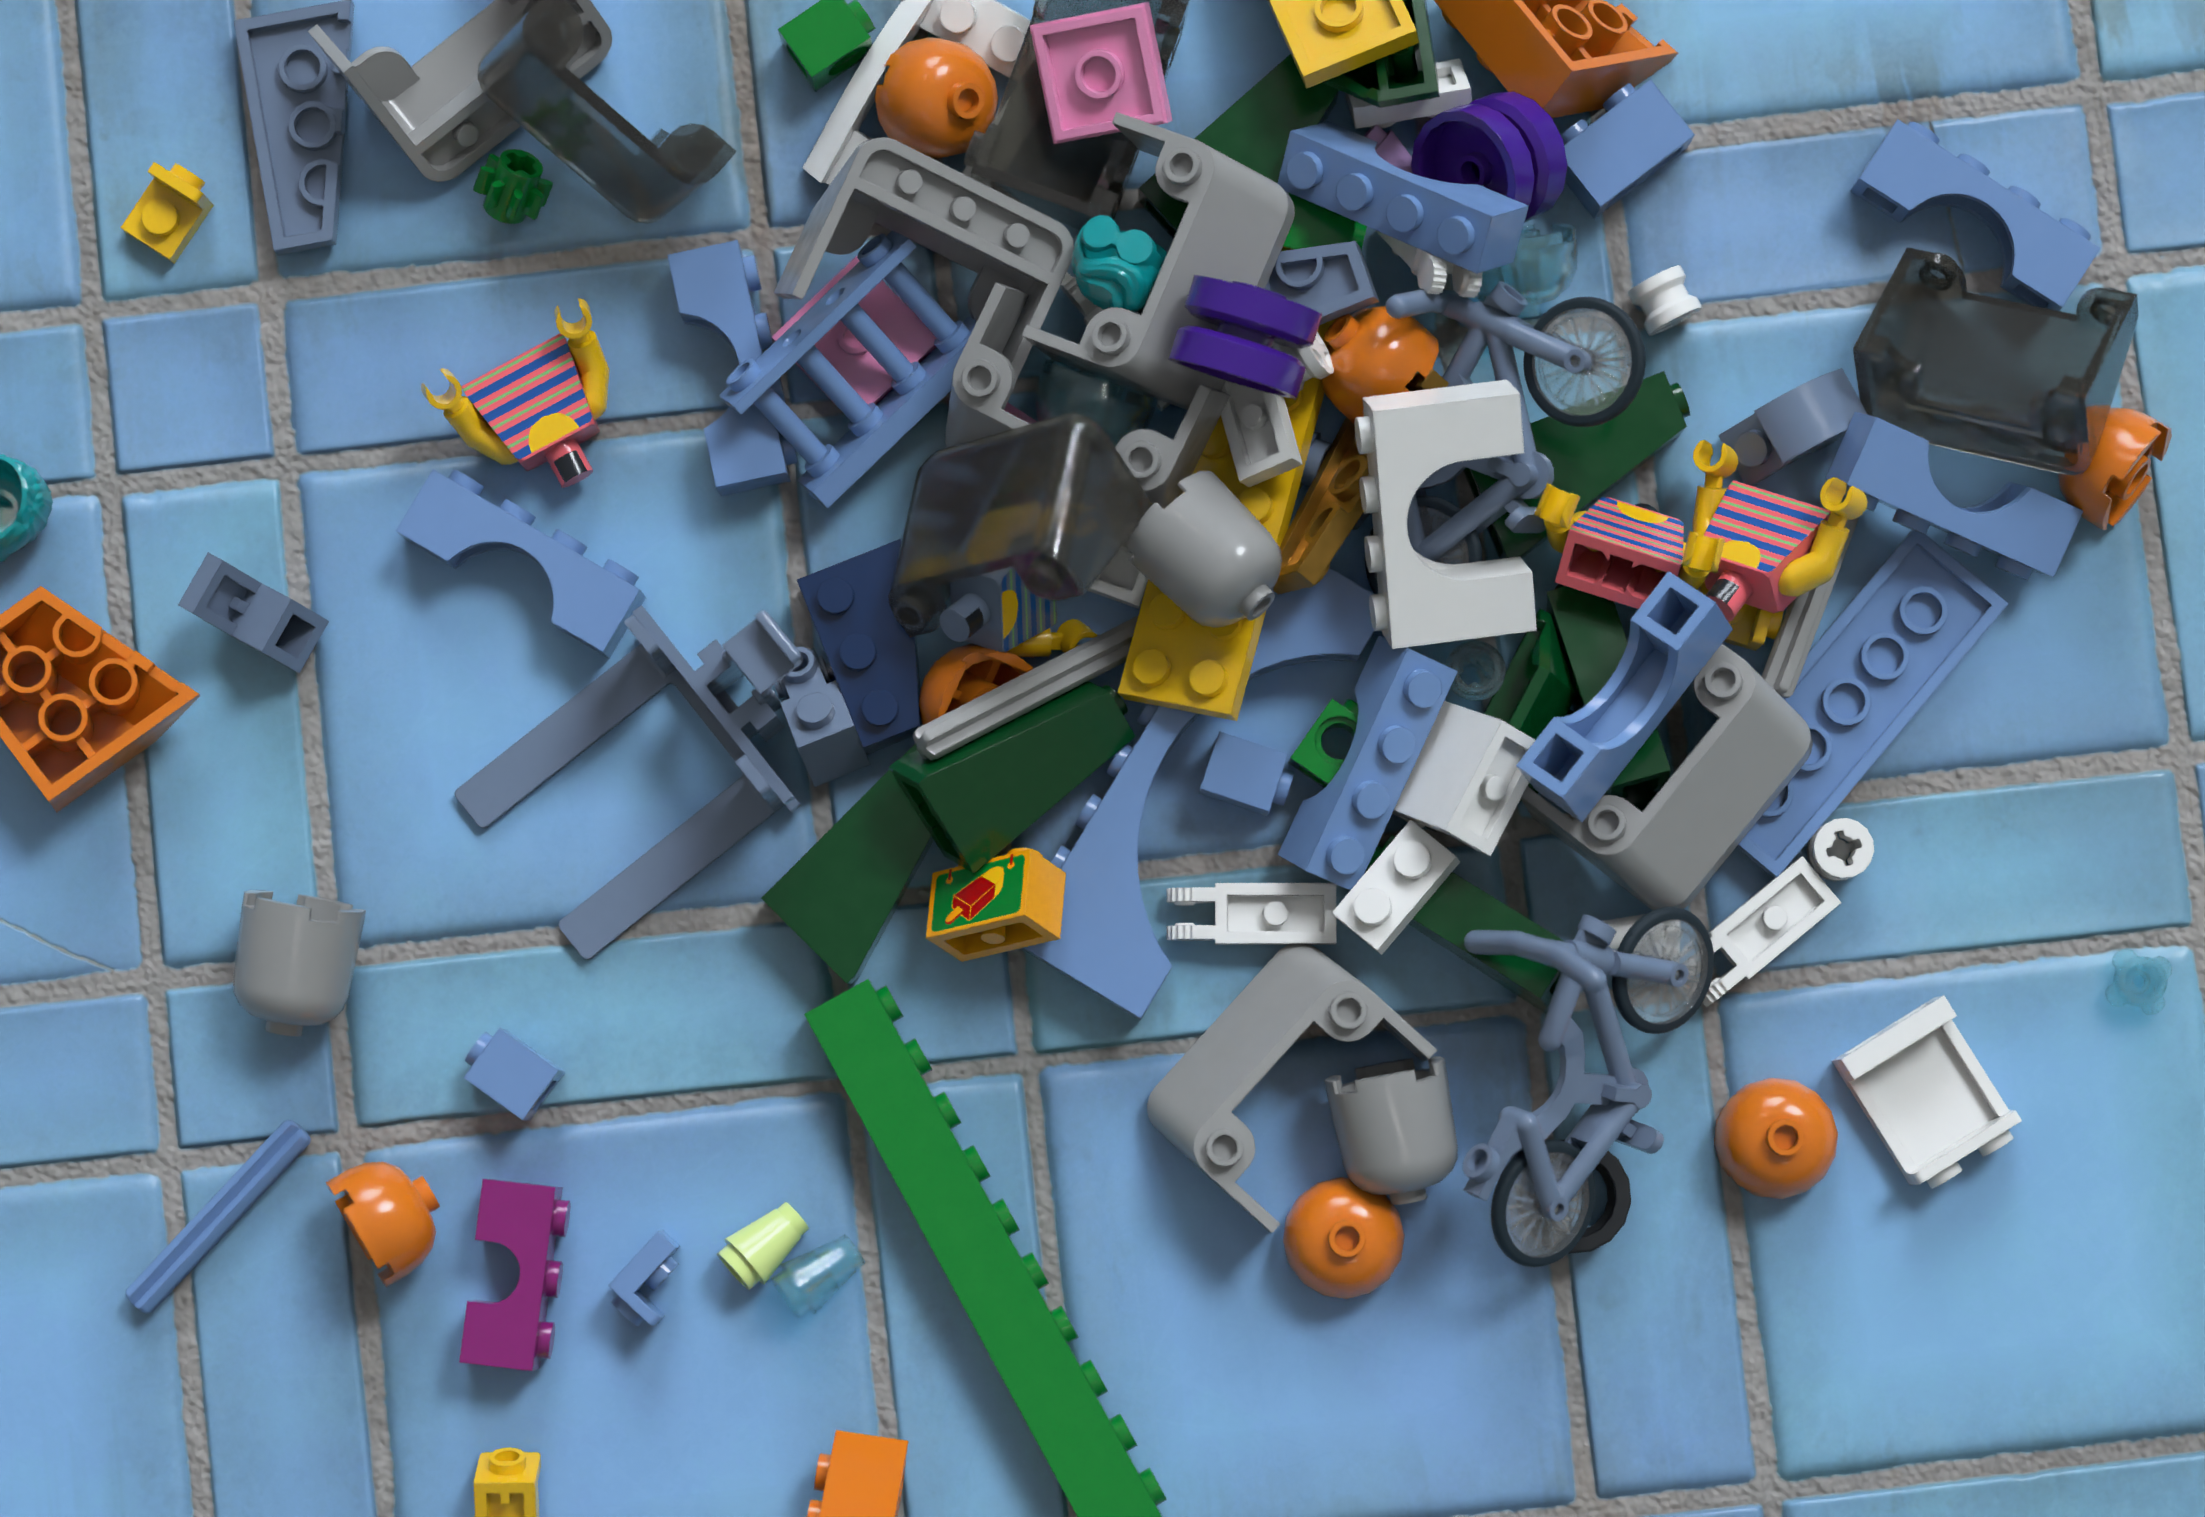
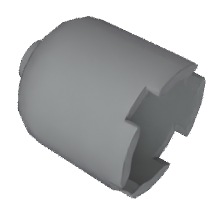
M1199 471L1184 478L1177 484L1184 493L1177 497L1166 509H1163L1155 502L1147 510L1127 541L1126 547L1134 554L1128 560L1182 611L1202 626L1224 627L1234 624L1245 617L1248 620H1254L1263 614L1274 601L1275 593L1272 590L1278 581L1281 570V549L1269 531L1212 471Z
M245 891L242 901L233 974V992L238 1003L249 1014L267 1020L265 1031L279 1035L302 1036L303 1026L322 1025L335 1019L344 1010L349 997L366 910L353 909L352 904L301 894H298L297 905L272 900L273 891Z
M1440 1056L1431 1057L1428 1060V1069L1415 1070L1413 1058L1356 1068L1357 1080L1343 1085L1340 1075H1332L1324 1080L1341 1158L1348 1179L1359 1189L1370 1194H1389L1392 1205L1414 1203L1426 1199L1425 1188L1440 1183L1453 1170L1458 1159V1144L1445 1059Z

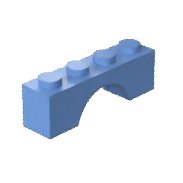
M1897 119L1850 192L1899 223L1916 212L1931 207H1954L1973 214L1988 226L2000 246L2003 259L2000 287L2051 319L2063 308L2101 249L2089 241L2091 238L2090 233L2072 220L2061 218L2058 221L2040 210L2041 204L2038 199L2026 190L2016 186H2010L2007 189L1988 177L1990 174L1989 169L1977 159L1966 154H1959L1957 157L1939 146L1940 140L1937 135L1925 126L1916 122H1909L1906 125Z
M1329 121L1290 131L1278 179V184L1286 192L1476 274L1514 262L1528 205L1478 184L1442 182L1402 170L1388 163L1377 154L1376 147L1378 142Z
M738 240L667 255L678 309L684 323L708 329L722 337L734 349L739 365L751 358L756 361L764 353L763 350L768 349L773 344L767 313L755 314L751 292L762 290L755 256L743 257ZM779 378L771 388L786 403L781 378ZM754 404L742 414L729 406L720 418L704 428L715 486L720 496L791 482L787 465L798 463L796 450Z
M1854 412L1825 478L1829 480L1836 477L1846 482L1847 490L1843 496L1844 500L1849 488L1855 486L1865 493L1868 502L1867 510L1874 512L1878 502L1895 509L1896 512L1892 521L1926 535L1929 526H1933L1948 533L1944 541L1945 545L1976 558L1982 548L1999 556L1995 567L2025 580H2029L2032 571L2051 577L2055 576L2083 510L2037 489L2013 482H2008L1994 496L1982 503L1967 507H1956L1940 493L1933 481L1928 461L1929 440L1878 417Z
M433 469L396 529V532L406 541L455 569L479 554L495 550L514 551L532 558L544 568L552 586L553 611L551 622L559 630L610 659L628 629L624 621L631 615H634L632 612L641 606L646 598L642 591L634 586L639 577L610 559L606 561L602 568L583 557L588 547L559 529L555 530L552 537L540 532L531 526L536 517L515 503L505 499L499 508L480 497L485 487L467 475L453 469L450 476L446 477Z
M1668 571L1630 619V634L1625 652L1605 686L1588 704L1577 712L1565 717H1554L1517 763V768L1536 791L1580 822L1584 821L1733 630L1717 603Z
M1378 636L1354 688L1358 703V720L1348 754L1330 783L1315 796L1302 801L1278 853L1280 857L1309 873L1348 890H1351L1356 885L1369 865L1458 671L1407 647L1392 649L1384 637Z

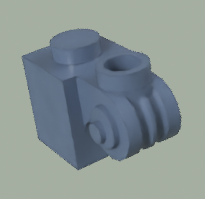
M796 647L802 655V663L774 686L779 698H787V700L780 702L797 749L813 785L816 787L871 764L862 746L837 680L830 681L835 676L830 663H826L822 655L818 657L814 648L809 650L805 647Z

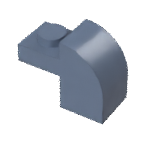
M1840 368L1814 378L1756 409L1754 414L1718 436L1722 443L1734 449L1738 456V466L1736 469L1744 483L1752 486L1799 458L1823 449L1844 437L1854 412L1868 414L1844 370Z
M207 553L178 606L196 615L203 621L298 673L301 672L329 623L327 619L295 600L262 584L210 553Z

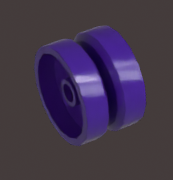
M1516 92L1492 93L1476 99L1468 105L1454 107L1433 117L1424 124L1414 141L1411 161L1412 174L1448 183L1478 184L1528 205L1525 222L1535 219L1553 208L1564 190L1568 166L1564 142L1552 117L1536 101Z
M1194 275L1185 308L1191 315L1217 325L1218 329L1214 331L1190 325L1178 328L1168 360L1241 386L1296 399L1306 367L1299 359L1272 347L1274 343L1299 349L1312 346L1322 314L1314 309L1287 300V297L1261 287L1238 281L1228 282L1207 276Z

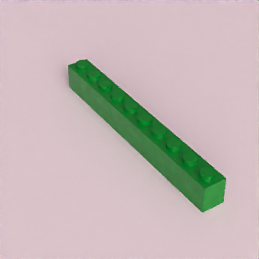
M867 979L805 1013L807 1021L1077 1517H1162V1513L1157 1506L1167 1500L1150 1467L1140 1473L1128 1453L1129 1450L1138 1446L1120 1413L1112 1418H1109L1098 1398L1108 1392L1091 1359L1080 1365L1069 1345L1070 1342L1079 1338L1062 1306L1051 1311L1039 1289L1047 1286L1049 1282L1034 1254L1030 1252L1021 1257L1010 1237L1012 1234L1020 1231L1004 1199L1002 1198L992 1204L981 1182L991 1176L975 1146L972 1145L963 1150L952 1128L961 1124V1121L946 1093L942 1092L934 1097L923 1075L932 1071V1067L916 1038L905 1043L894 1022L904 1016L887 985L876 990L872 982Z

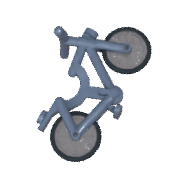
M1502 281L1498 282L1484 302H1474L1468 297L1459 296L1458 293L1452 290H1442L1440 294H1429L1424 289L1396 294L1387 300L1386 311L1393 318L1400 319L1433 312L1466 325L1468 331L1443 375V378L1449 383L1447 387L1473 384L1470 376L1488 345L1495 381L1508 380L1520 393L1524 453L1455 462L1431 474L1417 489L1408 510V537L1412 548L1429 560L1443 564H1463L1482 561V547L1478 535L1506 512H1509L1510 515L1507 517L1505 525L1513 533H1541L1545 530L1544 519L1534 515L1537 507H1529L1523 499H1537L1541 497L1547 483L1551 485L1553 483L1554 468L1551 461L1543 453L1536 451L1513 347L1524 351L1523 368L1527 387L1534 401L1548 416L1563 424L1575 427H1592L1604 424L1620 415L1632 403L1641 387L1645 373L1646 356L1642 337L1633 320L1621 308L1609 301L1596 297L1572 298L1550 308L1533 326L1517 317L1528 305L1527 300L1516 289ZM1466 467L1498 479L1497 482L1462 510L1442 498L1426 495L1425 490L1450 482ZM1363 512L1352 530H1358L1371 513L1365 514ZM1373 528L1371 529L1369 536L1374 535ZM1365 558V570L1369 585L1373 593L1378 594L1377 572L1369 573Z
M1662 907L1645 914L1631 926L1618 949L1609 947L1617 931L1603 921L1589 915L1582 916L1576 928L1578 933L1575 939L1564 942L1541 938L1522 931L1473 930L1468 932L1464 938L1465 948L1470 953L1519 956L1553 967L1561 972L1538 1039L1540 1046L1544 1050L1559 1051L1560 1075L1554 1092L1546 1103L1534 1112H1528L1514 1106L1503 1108L1499 1113V1122L1488 1143H1481L1472 1147L1463 1161V1171L1469 1177L1463 1189L1465 1192L1487 1201L1496 1184L1491 1204L1493 1234L1502 1252L1520 1265L1541 1267L1552 1264L1566 1256L1578 1244L1593 1214L1596 1191L1593 1170L1614 1142L1648 1154L1656 1153L1663 1145L1664 1137L1662 1133L1651 1126L1631 1120L1640 1109L1645 1108L1650 1103L1652 1091L1645 1074L1631 1065L1607 985L1606 975L1612 976V991L1615 1004L1622 1017L1632 1027L1645 1033L1661 1034L1672 1031L1686 1023L1699 1009L1709 990L1714 969V951L1710 935L1704 924L1698 917L1685 909ZM1582 987L1609 1074L1584 1073L1585 1048L1583 1032L1571 1018ZM1575 1103L1591 1104L1564 1141L1545 1140L1568 1116Z

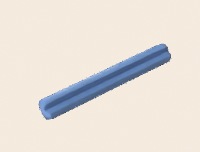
M284 1121L126 1289L125 1295L128 1300L145 1314L153 1312L311 1142L308 1133L295 1121Z

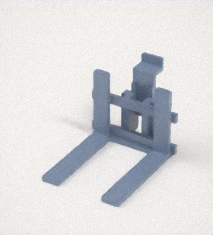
M642 605L632 612L634 615H631L624 623L640 642V645L456 789V798L478 826L488 828L670 684L677 687L735 760V763L743 772L741 778L559 921L558 926L584 959L589 960L597 955L784 805L787 806L791 813L801 806L750 742V739L758 733L767 742L785 728L775 714L782 706L771 687L803 661L798 649L767 611H760L756 614V619L722 646L715 639L701 650L697 655L704 664L694 671ZM744 675L755 689L751 691L753 696L738 707L725 690Z

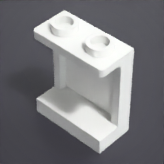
M1444 701L1394 808L1393 814L1407 822L1412 820L1421 828L1427 826L1448 834L1478 852L1491 856L1529 783L1516 765L1535 742V739L1503 720Z
M1944 995L1932 998L1832 1060L1909 1185H1920L1927 1181L1931 1189L1959 1174L1963 1169L1957 1161L1976 1149L1984 1157L2006 1145L2014 1138L2009 1129L2022 1121L2016 1110L2008 1109L1952 1019L1957 1017Z

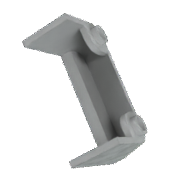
M495 0L413 66H410L398 51L385 46L369 49L353 62H350L318 24L308 31L354 92L417 169L426 178L438 182L451 180L469 168L601 63L607 56L612 44L611 30L590 0Z
M1116 112L1112 124L1140 151L1158 157L1155 172L1159 186L1173 199L1188 204L1141 315L1123 308L1114 307L1102 310L1088 323L1080 344L1029 325L1025 326L1021 336L1052 360L1188 410L1200 385L1222 391L1226 382L1225 380L1189 369L1168 360L1178 328L1190 325L1214 331L1218 329L1217 325L1191 315L1185 308L1194 275L1207 276L1228 282L1238 281L1265 289L1292 226L1295 215L1294 204L1289 194L1278 183L1206 144Z
M881 137L864 141L854 150L812 209L774 294L784 299L803 300L824 253L845 255L856 251L866 241L875 222L978 273L968 296V310L971 318L976 321L995 283L1021 290L1030 295L1002 352L1014 369L1016 383L1033 346L1032 343L1021 336L1026 325L1041 329L1072 262L1074 242L1070 232L1060 222L897 140Z
M995 283L953 372L945 432L947 450L951 457L959 464L1038 504H1042L1047 509L1051 508L1055 498L1064 491L1079 493L1092 507V510L1086 512V514L1095 524L1093 532L1120 546L1126 547L1135 526L1155 502L1163 509H1166L1177 497L1182 495L1183 490L1177 484L1184 478L1192 475L1230 395L1221 390L1200 385L1174 439L1149 429L1134 430L1126 434L1118 442L1107 463L1004 411L1014 389L1015 373L1010 361L1002 352L1030 295L1021 290Z
M1724 644L1720 645L1694 679V690L1700 704L1716 716L1718 720L1642 812L1621 797L1604 795L1584 821L1580 822L1576 818L1572 821L1528 786L1521 797L1522 802L1534 820L1652 910L1662 907L1686 908L1808 760L1812 751V736L1806 721L1743 658Z
M1289 944L1280 949L1152 1090L1147 1103L1148 1117L1154 1128L1270 1233H1273L1280 1223L1235 1183L1250 1166L1254 1158L1255 1141L1249 1128L1232 1111L1304 1031L1315 1022L1330 1037L1343 1042H1352L1368 1035L1380 1023L1422 1062L1429 1060L1437 1051L1434 1046L1371 989L1310 944Z

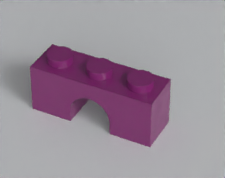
M495 1179L482 1180L475 1240L496 1242L509 1248L518 1260L520 1277L512 1294L500 1302L467 1301L459 1363L534 1371L540 1369L541 1358H551L555 1338V1323L546 1322L549 1297L558 1298L563 1274V1262L553 1261L556 1237H566L571 1207L570 1201L561 1200L563 1187Z

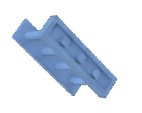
M893 230L887 236L879 234L865 244L857 255L860 262L756 361L751 358L736 367L726 380L728 387L719 395L728 406L740 414L746 411L752 404L759 409L806 461V472L797 481L812 498L826 508H829L951 391L955 366L977 322L969 316L963 322L961 320L954 322L902 263L916 246L909 238ZM883 279L936 337L934 341L936 348L920 363L917 361L911 363L858 304ZM840 320L893 378L891 382L893 389L877 404H867L815 347V344ZM796 362L850 420L848 423L850 430L833 446L831 444L824 446L771 388Z

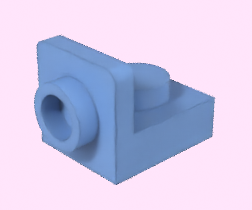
M663 1229L657 1231L608 1284L617 1294L611 1301L613 1306L637 1327L643 1320L654 1327L665 1316L639 1290L647 1284L655 1291L679 1265L671 1255L680 1245Z

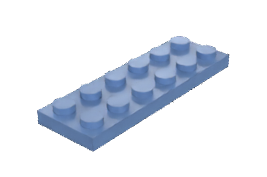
M1914 530L1909 532L1809 650L1793 695L1789 698H1783L1806 721L1812 736V751L1808 760L1737 846L1741 852L1773 879L1782 873L2009 604L1929 536Z

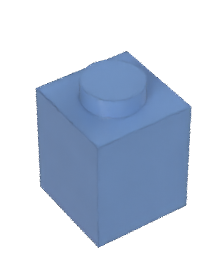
M1219 731L1199 794L1268 816L1272 803L1284 806L1295 772L1284 769L1288 757L1287 753Z
M499 1028L494 1036L485 1032L473 1045L465 1058V1062L471 1068L463 1078L520 1119L531 1121L565 1071L508 1030Z

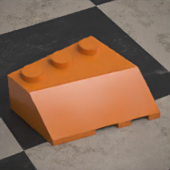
M1434 0L1442 10V16L1445 21L1457 29L1475 50L1480 64L1492 72L1508 92H1516L1533 99L1552 118L1604 109L1602 105L1622 87L1629 83L1636 87L1670 63L1678 54L1663 39L1654 46L1635 30L1632 25L1638 17L1622 3L1615 7L1604 0Z
M42 586L0 614V738L56 812L63 809L155 743L200 697L199 693L161 670L145 656L120 642L104 631L101 626Z

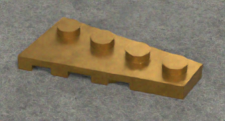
M1431 369L1426 379L1420 373H1417L1405 387L1409 391L1447 387L1449 383L1434 369ZM1347 417L1339 429L1281 543L1282 565L1278 581L1273 588V591L1278 595L1310 588L1319 583L1329 570L1331 560L1364 512L1360 498L1359 481L1360 477L1369 476L1367 453L1359 454L1355 438V424Z

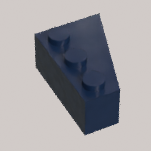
M908 535L797 579L867 755L913 737L916 729L922 726L919 705L920 675L913 550L911 539Z

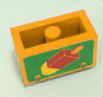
M1031 848L1011 849L1006 855L990 859L975 873L960 865L933 872L926 939L961 962L1058 940L1061 937L1066 873L1045 859L1040 852Z

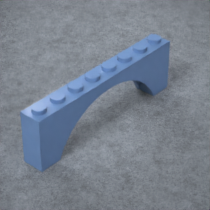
M1330 567L1322 580L1313 587L1279 595L1274 592L1275 598L1266 610L1248 681L1282 667L1306 662H1357L1375 632L1372 627L1369 609V596L1374 595V593ZM1146 704L1137 720L1138 723L1146 728L1134 748L1126 744L1117 752L1107 769L1106 774L1115 779L1104 798L1101 799L1092 794L1075 822L1076 826L1084 830L1072 850H1069L1062 845L1051 861L1052 864L1066 873L1060 939L1021 948L1140 1021L1172 969L1171 963L1161 949L1152 930L1142 899L1138 874L1140 825L1146 800L1160 767L1179 737L1200 715Z

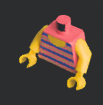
M578 298L583 314L580 321L576 323L566 322L561 317L559 306H556L554 314L556 326L560 332L558 335L471 382L461 386L452 372L441 368L440 371L450 382L449 389L445 394L440 396L432 395L425 384H421V391L424 397L433 407L444 410V417L467 446L501 465H511L519 462L526 471L533 470L548 461L562 488L580 482L593 472L579 444L600 432L596 419L601 417L607 409L610 369L596 333L590 330L592 326L590 307L581 298ZM462 389H463V391H464V393H465L466 396H461V395H462Z
M1701 440L1694 449L1693 460L1695 465L1706 474L1704 485L1697 486L1692 529L1693 532H1697L1699 535L1725 539L1718 572H1710L1704 582L1709 590L1706 596L1717 603L1727 621H1732L1744 604L1771 613L1784 611L1798 596L1830 581L1835 573L1850 532L1845 527L1847 520L1858 518L1867 508L1868 502L1865 493L1855 486H1851L1845 500L1842 502L1847 490L1846 482L1836 477L1830 478L1822 486L1820 492V501L1823 507L1826 508L1824 509L1734 480L1728 488H1723V479L1731 476L1738 466V456L1733 448L1723 443L1720 460L1711 466L1712 444L1706 440Z
M1547 483L1534 513L1535 516L1544 519L1551 547L1562 553L1555 583L1636 609L1641 607L1668 571L1698 590L1710 572H1718L1725 543L1723 538H1711L1689 531L1687 542H1684L1683 522L1677 518L1658 513L1654 507L1643 503L1632 505L1610 497H1601L1588 511L1584 510L1574 513L1581 497L1574 493L1570 494L1549 483Z

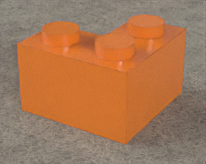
M836 1430L831 1455L820 1453L817 1464L814 1490L824 1491L822 1501L810 1500L807 1517H898L905 1477L908 1441Z

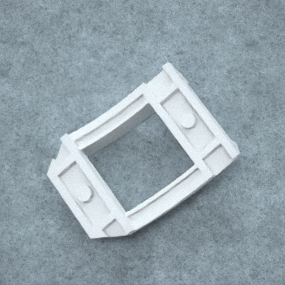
M903 0L878 35L846 87L806 160L803 169L820 183L830 185L854 150L864 141L872 139L858 130L875 102L877 84L883 85L885 74L890 67L884 65L892 53L907 42L912 41L919 29L923 28L938 38L958 42L970 47L984 59L987 66L1017 82L962 173L995 189L1025 136L1045 106L1030 31V25L1036 23L996 0Z

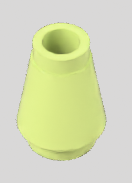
M784 1202L778 1209L772 1210L725 1238L724 1240L727 1245L717 1255L730 1273L747 1290H750L758 1282H761L763 1285L766 1284L801 1239V1236L809 1230V1227L795 1209L787 1202Z

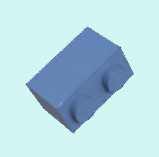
M1651 79L1637 90H1635L1631 83L1625 85L1602 105L1607 111L1603 116L1591 125H1588L1584 119H1581L1561 134L1568 165L1565 183L1594 219L1684 152L1695 136Z

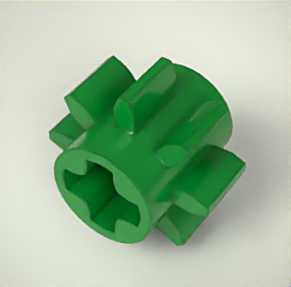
M509 149L502 152L500 158L494 154H489L486 165L480 168L473 191L486 195L483 207L492 218L507 224H518L525 220L526 215L533 220L537 219L541 207L546 205L553 182L541 178L543 166L534 155L523 150Z

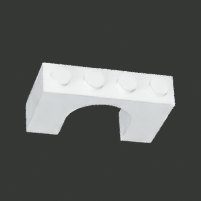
M1508 380L1362 397L1364 416L1355 418V438L1359 454L1367 453L1369 476L1360 477L1359 487L1363 511L1365 514L1372 513L1374 535L1365 536L1364 539L1367 568L1369 573L1377 572L1378 594L1369 596V609L1373 630L1382 631L1392 649L1537 631L1533 572L1520 556L1463 564L1438 563L1423 557L1412 548L1407 531V516L1412 498L1420 485L1435 471L1455 462L1524 453L1520 393Z

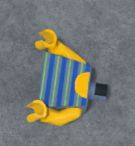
M1064 491L1055 498L1050 509L1044 510L1042 504L1014 511L1004 508L998 514L989 517L977 536L951 563L949 569L951 606L940 615V625L944 633L956 642L967 641L999 652L1010 651L1019 657H1049L1051 650H1061L1065 653L1079 646L1077 643L1081 639L1097 637L1098 635L1091 628L1078 619L1065 621L1056 632H1051L1050 627L1057 623L1054 526L1060 525L1072 538H1082L1089 535L1094 530L1095 524L1086 514V512L1092 510V507L1085 498L1075 491Z

